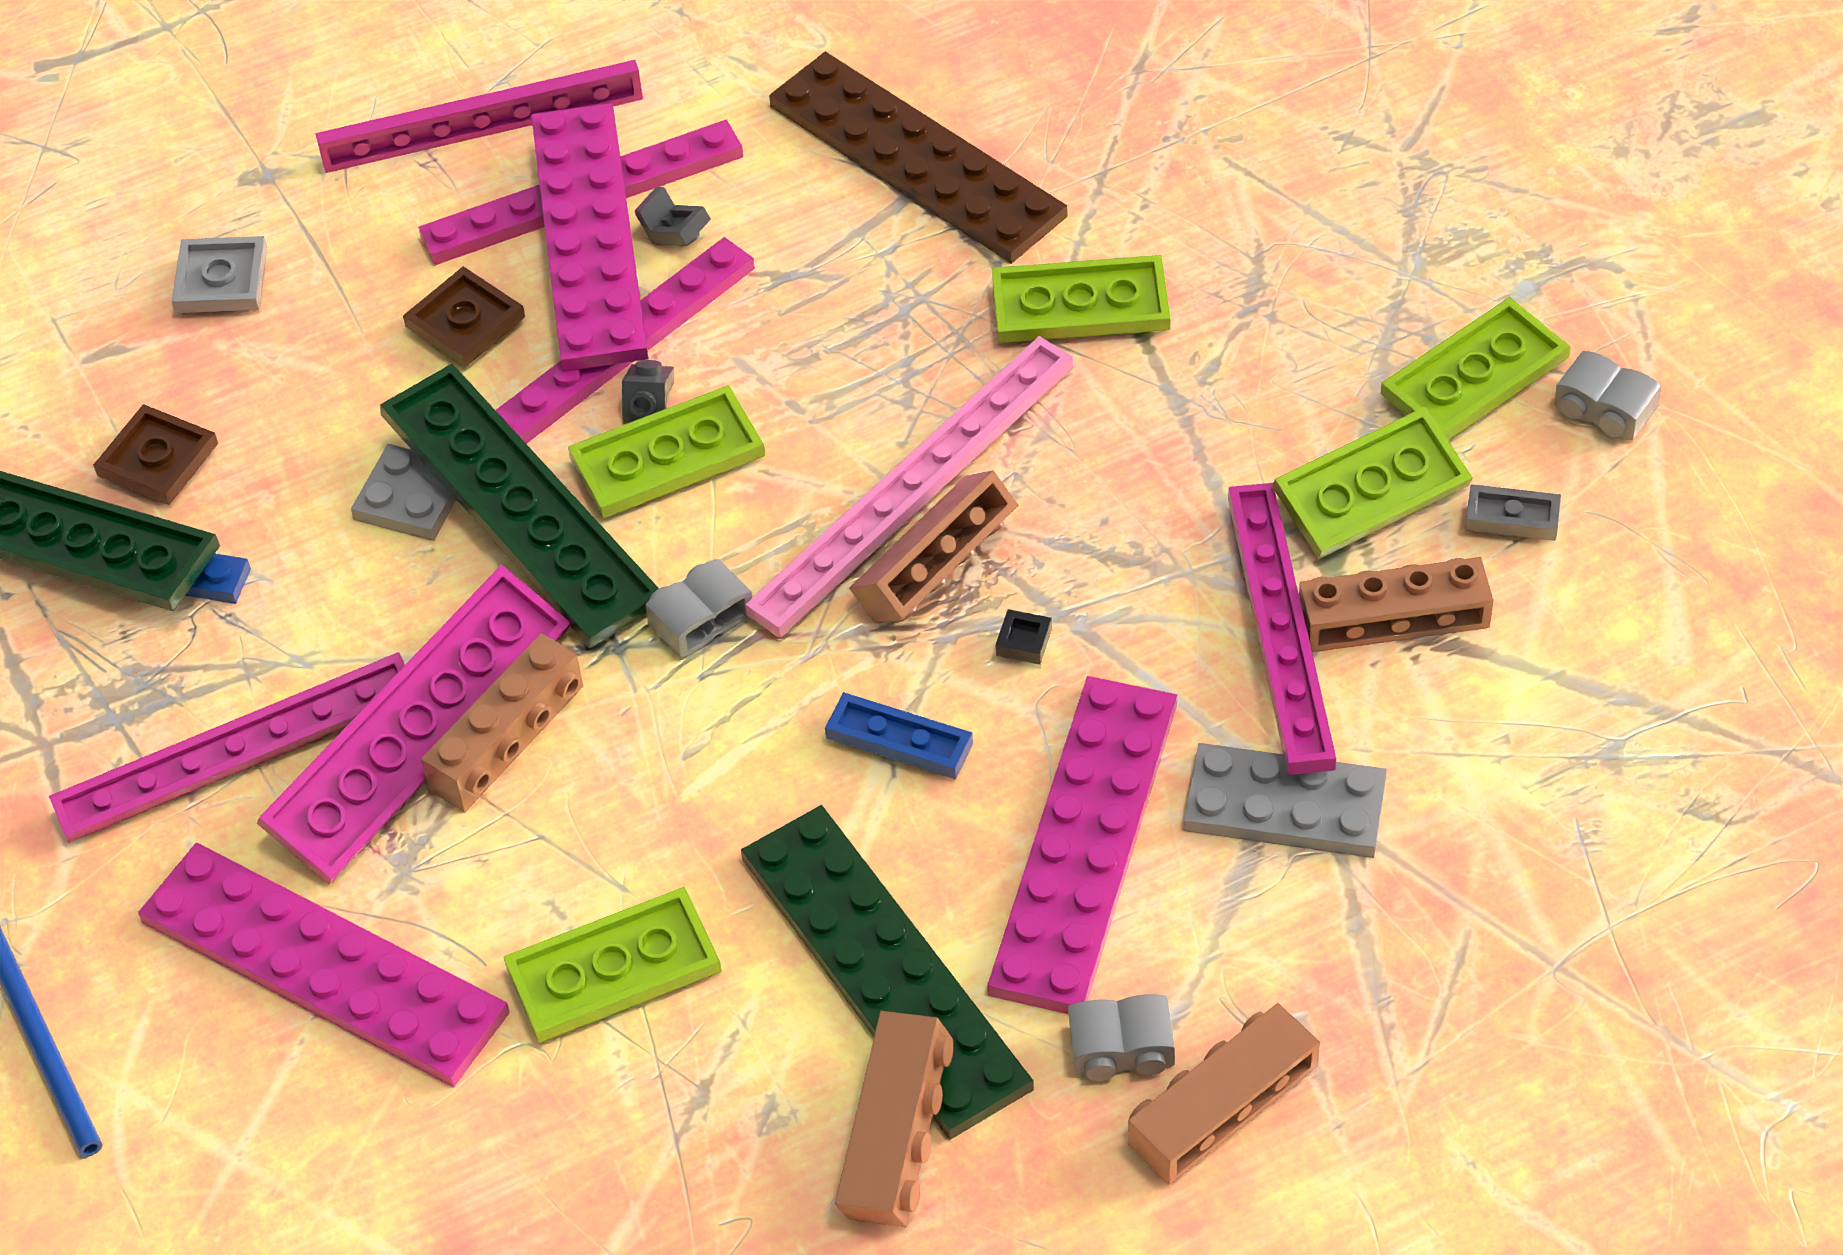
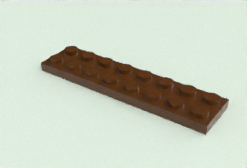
M826 51L769 95L770 107L1011 264L1068 217V209L1065 203Z

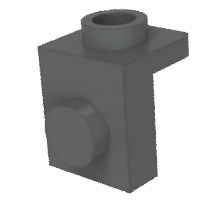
M656 187L635 209V215L651 243L657 245L687 246L699 237V232L711 220L704 206L675 205L664 187Z
M642 360L636 364H631L622 379V419L624 422H633L667 409V395L674 384V366H662V363L656 360Z

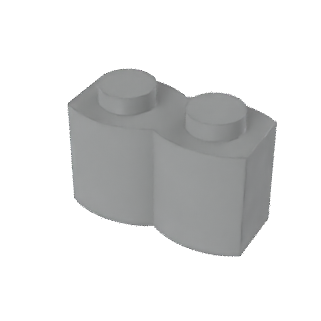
M1582 351L1556 385L1554 405L1568 418L1594 423L1608 436L1624 440H1634L1659 406L1661 385L1642 372L1621 368L1614 361L1601 354Z
M720 559L698 564L688 572L683 581L661 587L652 594L646 603L648 624L680 657H685L703 648L717 634L727 632L747 619L749 616L746 614L745 604L752 598V591Z
M1143 994L1127 997L1119 1001L1107 999L1088 1000L1068 1006L1076 1076L1102 1081L1125 1070L1138 1072L1142 1075H1155L1164 1071L1165 1068L1175 1065V1049L1167 995Z

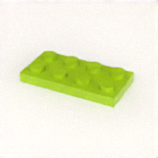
M1162 255L991 268L998 343L1034 341L1038 336L1047 340L1170 330L1171 318Z
M1508 297L1381 382L1380 394L1405 415L1426 406L1446 438L1450 440L1567 360L1570 356L1571 346L1511 297Z
M730 385L568 446L570 459L603 519L766 456L764 443Z
M1425 406L1275 478L1272 488L1317 558L1320 559L1468 487L1473 477Z
M685 886L503 956L507 971L538 1043L722 972L720 960Z

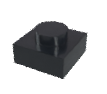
M1007 609L996 642V656L1041 665L1052 631V618Z

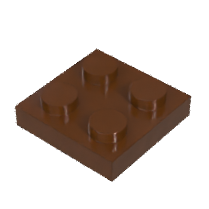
M464 266L403 315L406 328L464 367L468 366L525 318L523 305Z
M143 404L93 466L97 476L170 505L218 445V440L215 432Z

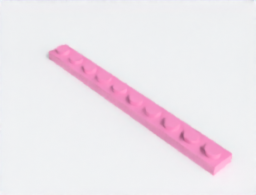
M1038 336L745 604L747 616L781 638L1073 368V356Z

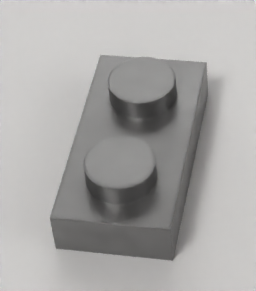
M1470 484L1465 530L1556 541L1561 494Z

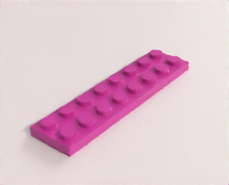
M613 103L531 114L562 370L570 371L647 360L649 357Z
M501 564L259 817L257 825L330 885L427 781L421 758L541 633L557 642L568 630L571 623Z
M1092 676L1086 677L987 985L988 996L1068 1014V1006L1088 1001L1177 708L1178 694Z
M197 842L138 911L141 922L452 1087H455L510 1013L508 1003Z

